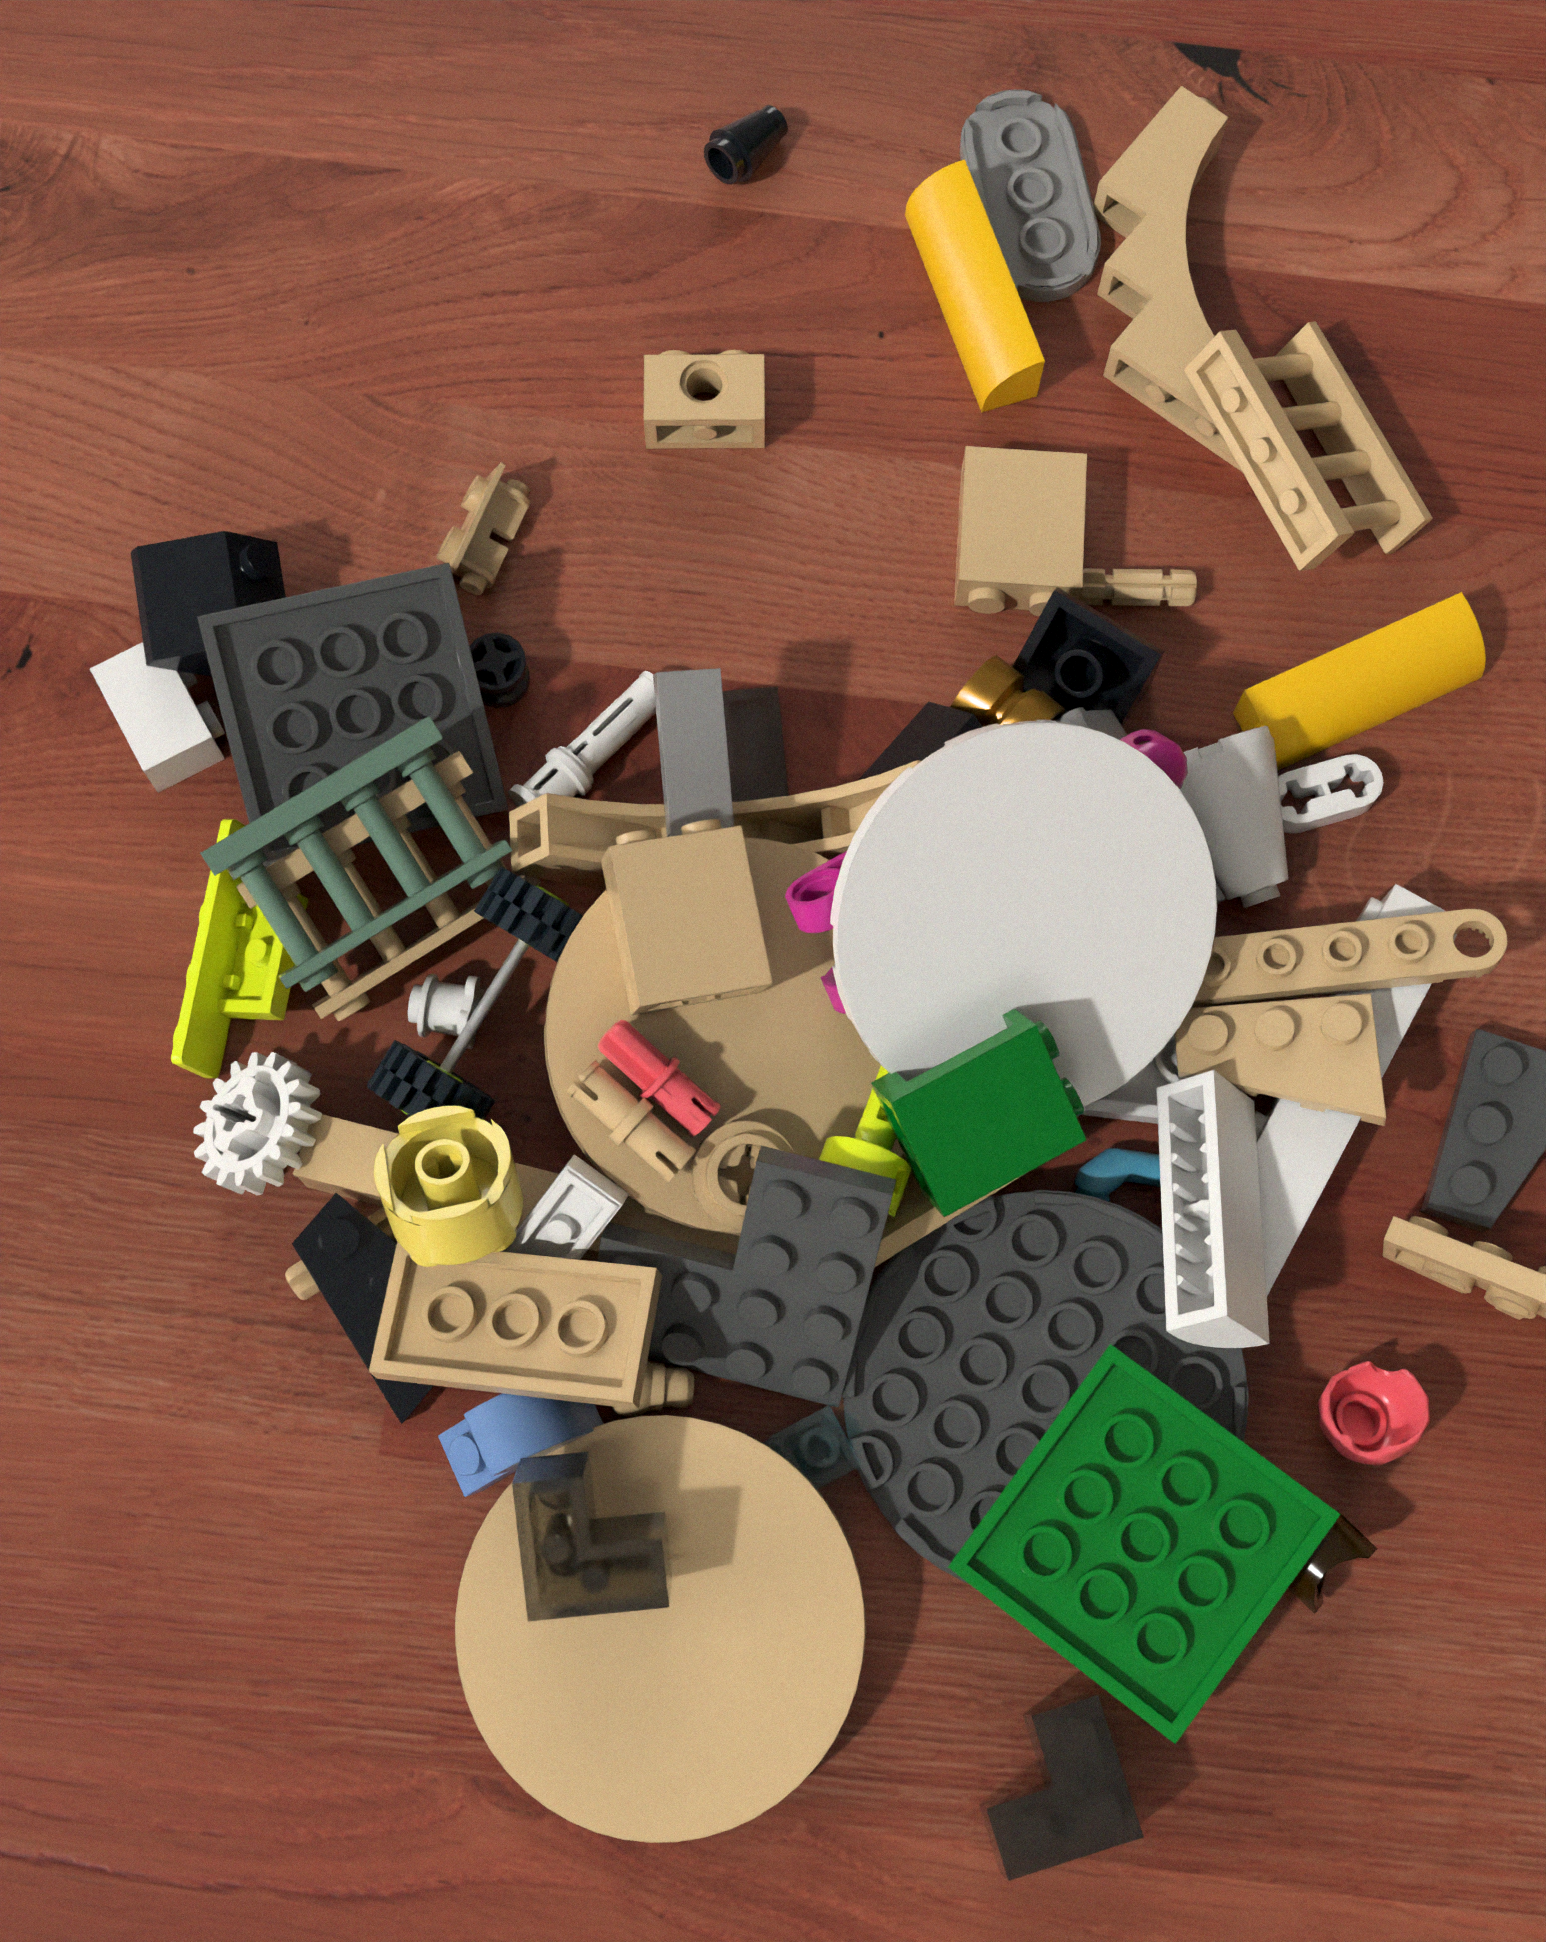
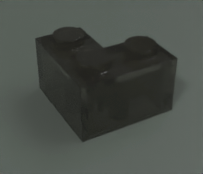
M589 1452L520 1458L512 1482L528 1622L669 1608L672 1570L665 1512L596 1518Z
M1086 1694L1023 1714L1044 1783L979 1804L1000 1874L1010 1881L1143 1838L1144 1836L1099 1696Z

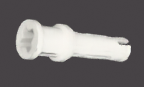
M648 671L642 672L639 678L566 748L559 746L557 749H551L545 755L547 763L523 786L515 784L508 790V794L518 808L545 793L574 797L577 793L585 795L592 788L591 784L594 782L592 775L656 714L654 674Z

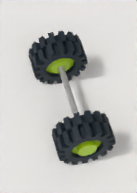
M501 867L474 912L518 938L513 949L442 1064L394 1040L369 1080L367 1087L408 1116L434 1107L462 1106L474 1110L475 1117L484 1120L494 1105L495 1099L452 1071L529 946L558 962L570 935L583 916L571 909L568 903L538 885L533 886L521 877Z

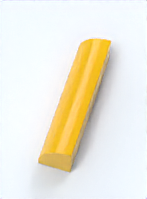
M964 159L940 169L925 179L909 197L906 204L905 217L982 413L1037 397L1045 360Z
M1458 593L1245 689L1233 711V715L1243 732L1268 726L1270 734L1274 738L1277 771L1480 679L1483 676L1486 663L1481 630L1463 593Z

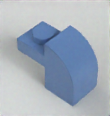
M502 1393L463 1414L464 1420L438 1435V1438L463 1495L467 1497L484 1491L522 1467L532 1464L535 1460L593 1432V1427L603 1425V1422L595 1404Z

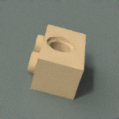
M669 350L659 355H644V431L646 449L765 448L764 354H749L741 350H727L720 354L690 355L680 350ZM702 392H709L717 396L708 401L693 398L694 395Z

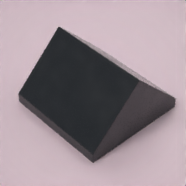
M1057 587L1049 598L1012 667L1024 676L1023 692L1031 689L1043 691L1064 707L1065 713L1079 707H1083L1085 711L1112 710L1123 728L1151 686L1164 651Z

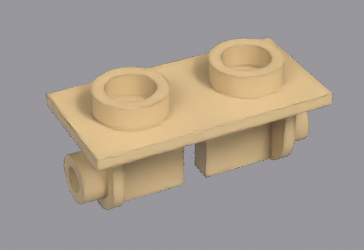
M501 462L486 478L480 475L474 478L461 503V507L469 511L461 530L455 526L450 529L436 557L444 563H450L452 574L462 578L460 586L465 591L474 595H482L484 588H491L493 586L495 577L508 551L507 547L489 538L491 532L511 541L531 504L527 497L530 489L524 483L514 479H509L507 483L499 480L506 466Z

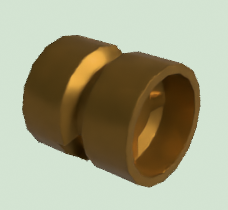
M998 655L988 659L972 675L950 706V708L974 714L983 727L995 723L1002 725L1042 719L1056 721L1065 713V708L1045 692H1040L1036 689L1023 692L1024 676Z

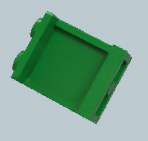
M1015 1008L1002 1015L1007 1026L1005 1030L917 1077L905 1081L897 1072H894L871 1082L922 1194L943 1217L956 1212L1087 1140L1077 1119L1079 1115L1084 1113L1080 1097L1067 1078L1060 1079L1052 1061L1059 1057V1050L1052 1034L1041 1020L1033 1023Z

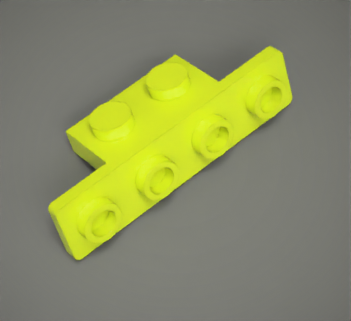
M223 819L220 823L216 843L246 825L236 819ZM227 869L216 876L210 871L204 903L199 912V927L192 960L186 974V988L180 1017L173 1035L172 1063L204 1078L219 1077L231 1019L284 1020L291 987L286 989L279 975L295 965L258 905L250 909L236 886L242 883L241 878L238 877L233 880ZM298 894L297 898L306 910L308 898Z

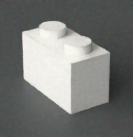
M143 642L90 668L143 772L158 793L225 759L215 741V738L225 734L209 702L206 700L196 706L187 689L198 683L194 674L146 666Z

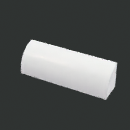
M1215 1070L1158 1087L1157 1112L1166 1331L1183 1341L1207 1347L1246 1348L1270 1344L1254 1101Z

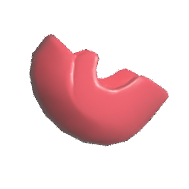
M1371 1361L1359 1363L1348 1370H1343L1332 1376L1318 1400L1319 1423L1322 1434L1342 1456L1361 1464L1383 1465L1408 1454L1419 1442L1430 1423L1429 1397L1414 1374L1404 1368L1398 1371L1380 1369Z

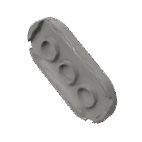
M1017 89L994 93L976 105L975 112L969 118L967 117L961 132L960 160L965 159L1019 297L1035 302H1049L1066 298L1080 290L1091 278L1096 268L1101 246L1100 230L1073 124L1066 112L1056 103L1053 108L1049 103L1043 102L1042 95Z

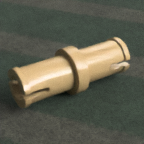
M594 1060L580 1074L579 1080L575 1081L566 1091L570 1097L573 1096L612 1131L608 1137L617 1146L624 1142L659 1173L667 1184L697 1151L694 1147H690L651 1112L654 1105L648 1099L643 1098L641 1101L636 1099L607 1073L597 1060Z

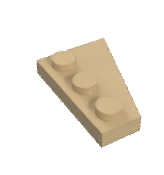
M1371 993L1190 1008L1180 1027L1174 1033L1178 1079L1180 1080L1215 1070L1246 1095L1257 1097L1259 1094L1299 1102L1301 1103L1300 1107L1324 1113L1326 1109L1361 1116V1121L1385 1126L1386 1110Z

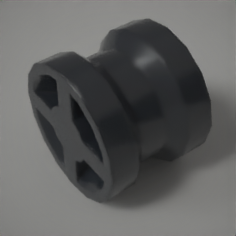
M499 632L488 633L475 639L469 647L483 704L493 708H505L516 704L527 693L530 684L529 669L522 646L510 635ZM489 675L495 676V679H491Z

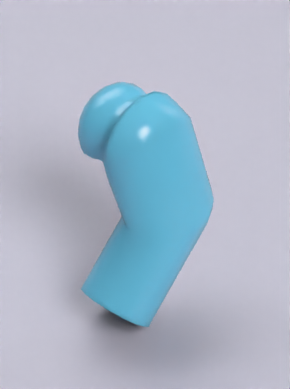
M1121 1148L1105 1149L1078 1170L1074 1180L1078 1186L1075 1193L1096 1197L1109 1202V1194L1124 1182L1161 1187L1159 1154Z

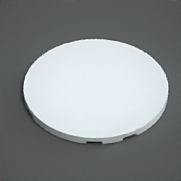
M1042 719L1002 725L995 723L971 730L944 742V747L926 757L914 768L908 767L886 788L864 817L844 857L834 890L830 924L833 925L835 960L832 969L838 994L847 1017L854 1024L862 1041L870 1050L871 1055L889 1073L897 1072L905 1081L917 1077L1005 1030L1007 1026L1002 1015L1015 1008L1033 1023L1041 1020L1049 1029L1059 1050V1057L1052 1060L1060 1079L1065 1077L1070 1081L1079 1095L1083 1107L1121 1087L1144 1069L1165 1047L1180 1027L1196 998L1210 960L1216 927V880L1211 854L1197 817L1180 789L1161 768L1130 745L1100 731L1068 722Z

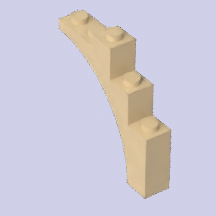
M916 760L882 774L836 787L790 796L732 802L734 826L742 825L743 835L746 838L768 839L791 844L831 860L848 850L852 838L864 817L886 788L908 767L914 768L921 761ZM545 793L509 812L510 847L512 849L511 872L513 874L600 890H607L601 859L609 846L617 845V836L628 832L651 829L655 830L657 839L667 837L664 804L596 801Z

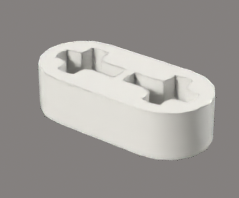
M1352 754L1288 771L1278 776L1280 801L1283 800L1287 790H1291L1294 798L1298 799L1314 794L1316 797L1309 800L1298 815L1293 806L1282 807L1281 805L1283 830L1289 834L1301 833L1367 812L1381 794L1384 784L1382 772L1377 764L1368 757ZM1346 774H1349L1353 782L1363 781L1365 784L1358 798L1355 797L1351 789L1331 793L1330 790L1338 787Z

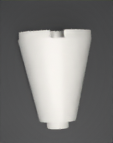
M1268 726L1219 739L1218 743L1201 749L1196 747L1184 752L1187 757L1188 774L1180 791L1193 809L1204 832L1217 884L1227 900L1240 896L1244 908L1279 897L1280 893L1277 884L1289 880L1275 744Z

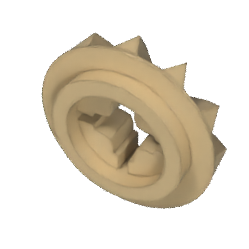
M736 1121L722 1125L700 1142L690 1170L694 1197L711 1219L728 1227L742 1229L751 1184L748 1185L746 1195L742 1196V1204L740 1205L737 1182L726 1179V1176L718 1175V1169L724 1170L728 1167L738 1166L741 1161V1155H745L746 1146H748L747 1157H750V1167L754 1170L761 1145L795 1154L788 1141L778 1131L755 1121Z

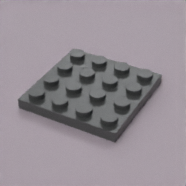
M450 563L197 616L249 823L428 716L431 717L443 737L442 740L430 746L437 757L431 761L433 765L460 751L473 772L460 782L466 790L461 796L474 817L509 810ZM397 767L374 780L381 791L376 794V797L380 799L411 780V777L407 775L403 778ZM341 801L335 803L318 814L324 823V826L319 828L321 833H324L355 814L354 809L347 812ZM426 802L405 814L412 824L407 828L409 833L440 826ZM282 835L262 847L261 849L268 859L263 862L264 867L270 866L299 848L298 844L294 843L290 846L285 836ZM369 836L356 845L373 842V840Z

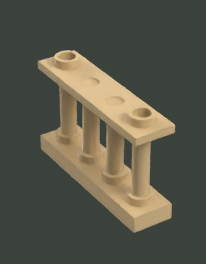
M1316 321L1308 322L1276 356L1254 359L1237 330L1219 331L1184 369L1299 571L1316 568L1355 533L1354 531L1371 529L1385 554H1392L1433 519ZM1284 380L1298 406L1282 408L1267 382ZM1312 429L1328 456L1311 458L1296 431ZM1341 478L1357 506L1340 508L1325 481Z
M458 751L434 766L486 849L492 844L461 796L466 790L460 781L473 772L461 752ZM411 779L378 800L429 882L437 879V876L407 830L412 824L405 814L426 802ZM355 813L322 834L375 917L383 911L352 863L357 857L351 850V847L370 836ZM299 847L266 867V870L319 951L327 946V943L297 898L301 890L295 881L313 871L312 866ZM499 859V860L501 861V863L503 864L504 868L507 869V868L505 867L504 863L502 862V860ZM519 876L533 886L541 883L539 878ZM494 877L485 882L488 887L490 886ZM244 883L238 884L236 887L249 908L255 907L257 904ZM447 892L425 904V907L438 927L406 947L392 925L371 937L370 940L383 961L351 981L338 960H333L332 962L338 972L322 982L328 995L312 1004L319 1017L322 1019L333 1013L337 1021H340L367 1005L371 1001L366 994L367 990L482 920L483 917L474 912L480 901L459 913Z

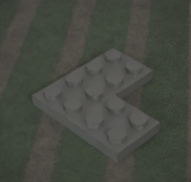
M761 1145L736 1254L609 1222L601 1236L597 1262L654 1267L662 1274L648 1359L839 1408L896 1179Z

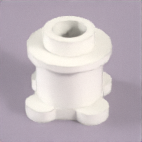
M429 974L423 985L415 984L409 998L408 1021L417 1023L418 1035L427 1038L431 1032L459 1036L484 996V989L480 988V977L469 975L466 985L439 982L436 974ZM476 1034L467 1048H473L476 1040Z

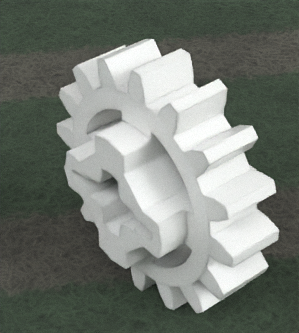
M258 1052L251 1053L248 1066L238 1061H234L231 1064V1078L227 1082L216 1078L213 1086L217 1095H214L211 1101H202L200 1108L207 1113L206 1122L195 1126L193 1131L194 1134L204 1138V1142L194 1151L196 1158L206 1162L202 1170L204 1176L216 1180L217 1185L239 1194H243L246 1190L255 1195H262L266 1182L277 1187L283 1185V1169L289 1165L299 1170L302 1162L297 1154L298 1151H300L301 1146H313L316 1141L307 1131L310 1124L321 1120L322 1113L310 1108V1104L319 1097L320 1090L308 1084L312 1076L308 1070L297 1066V1063L274 1052H271L268 1057Z

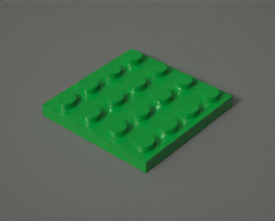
M1110 1344L954 1557L948 1568L1176 1744L1341 1514Z

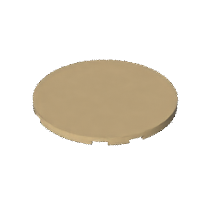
M744 837L773 984L758 994L630 1015L607 890H605L586 911L570 935L558 959L550 983L544 1026L546 1065L558 1109L572 1137L594 1167L606 1178L629 1193V1197L657 1215L695 1229L741 1234L742 1229L728 1227L711 1219L694 1197L690 1168L694 1162L700 1142L722 1125L736 1121H755L778 1131L788 1141L795 1154L819 1160L827 1138L832 1136L855 1138L857 1127L873 1088L871 1082L876 1080L881 1066L871 1055L870 1050L862 1041L854 1024L847 1015L834 1010L820 978L825 976L835 964L833 929L820 933H806L799 930L785 898L788 887L795 880L829 860L817 853L791 844ZM620 1020L630 1023L668 1059L676 1056L680 1060L677 1067L710 1098L721 1104L718 1113L715 1116H709L712 1119L710 1123L699 1134L691 1138L679 1123L650 1097L648 1098L654 1105L651 1112L685 1143L697 1150L668 1184L659 1173L624 1142L617 1146L608 1137L612 1131L573 1096L570 1097L566 1093L568 1088L575 1081L579 1080L580 1074L594 1060H597L600 1066L636 1099L642 1100L639 1097L642 1089L604 1056L598 1048L602 1036L612 1025ZM896 1138L891 1152L900 1157L903 1151ZM746 1146L745 1155H741V1161L738 1166L728 1167L724 1170L718 1169V1175L726 1176V1179L737 1182L740 1205L742 1204V1196L746 1195L748 1185L752 1184L754 1169L750 1167V1157H747L748 1146Z
M669 1415L639 1416L593 1427V1432L535 1460L524 1469L499 1497L487 1514L474 1539L465 1562L458 1590L455 1616V1646L464 1694L480 1733L506 1772L528 1794L559 1816L593 1832L622 1840L662 1843L705 1838L744 1824L778 1804L805 1780L836 1740L850 1712L858 1688L865 1656L867 1633L866 1605L864 1603L861 1579L855 1562L854 1552L841 1523L813 1483L782 1455L745 1433L713 1422Z

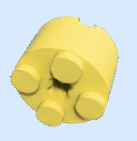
M440 1106L418 1112L397 1126L399 1134L390 1142L386 1149L383 1143L375 1157V1184L393 1234L398 1243L410 1253L412 1260L424 1267L457 1265L475 1261L492 1252H500L507 1249L516 1238V1227L522 1215L524 1200L508 1138L497 1123L491 1119L492 1124L481 1118L475 1117L474 1110L462 1106Z

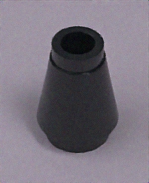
M766 105L761 110H757L714 130L710 135L709 143L704 147V158L707 166L714 176L725 184L749 180L780 142L781 138L787 134V122L777 108Z

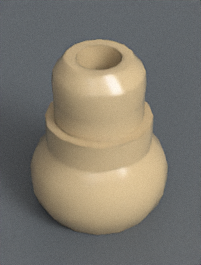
M647 1360L639 1409L612 1406V1410L623 1417L633 1418L641 1416L647 1411H662L663 1407L674 1409L686 1408L693 1401L694 1375L687 1368L665 1367L664 1363H651Z

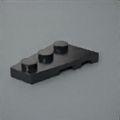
M335 1193L294 1240L292 1245L369 1370L397 1243L339 1194ZM372 1375L401 1424L434 1386L377 1379Z

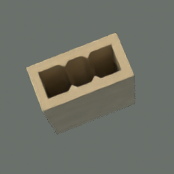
M974 446L965 447L960 475L954 605L968 606L972 611L985 614L997 613L1003 609L1029 610L1033 615L1040 617L1049 598L1057 587L1079 600L1083 588L1087 454Z
M718 819L702 820L682 826V835L658 839L655 830L651 829L628 832L617 836V845L609 846L601 859L630 1015L758 994L773 984L742 825L722 828L721 821Z

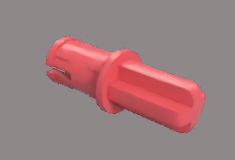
M618 1021L600 1039L598 1044L599 1051L642 1089L639 1097L641 1099H648L650 1097L679 1123L691 1138L699 1134L712 1120L709 1117L710 1115L715 1116L720 1110L721 1104L710 1098L677 1067L680 1060L676 1056L670 1059L665 1057L627 1021Z

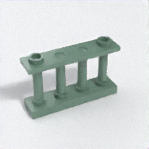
M430 716L200 853L214 876L227 869L233 880L238 877L241 878L295 965L279 975L286 989L299 982L304 992L310 990L338 972L332 962L333 960L462 881L467 880L473 889L496 876L501 867L504 868L499 859L512 851L506 840H499L486 849L484 848L431 762L437 757L430 746L442 740L443 737ZM397 767L403 778L407 775L411 777L463 863L432 882H429L376 797V794L381 791L374 780ZM341 801L347 812L354 809L407 894L406 898L375 917L319 830V828L324 826V823L318 814ZM282 835L285 836L290 846L294 843L298 844L352 930L319 951L263 865V862L268 859L261 848Z

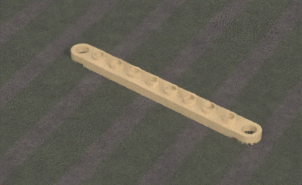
M1462 909L1214 937L1206 973L1191 1008L1247 1004L1439 983L1447 979L1474 976L1479 978L1484 974H1490L1493 969L1498 967L1507 948V934L1502 923L1491 913L1480 909ZM1468 928H1471V931L1478 929L1479 933L1482 934L1484 932L1485 938L1489 939L1490 951L1481 957H1468L1456 948L1454 935L1460 933L1462 929L1463 931H1466Z

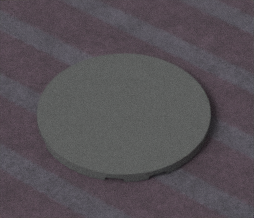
M1034 1190L1032 1192L991 1196L895 1254L870 1287L842 1393L844 1417L849 1439L848 1444L864 1486L882 1514L902 1539L939 1569L966 1582L948 1568L949 1564L1110 1344L1244 1442L1249 1395L1242 1348H1216L1192 1344L1166 1331L1162 1229L1122 1206L1096 1197L1072 1192Z

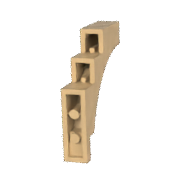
M1181 86L1098 184L1094 201L1096 218L1126 239L1105 262L1097 295L1133 319L1111 345L1103 376L1241 471L1184 371L1187 365L1215 337L1196 298L1189 272L1186 249L1188 204L1202 173L1219 151L1229 117L1220 112L1210 100L1198 97Z

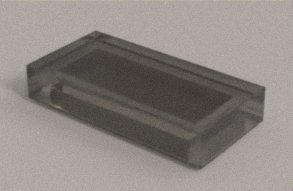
M778 686L723 691L732 802L789 796Z

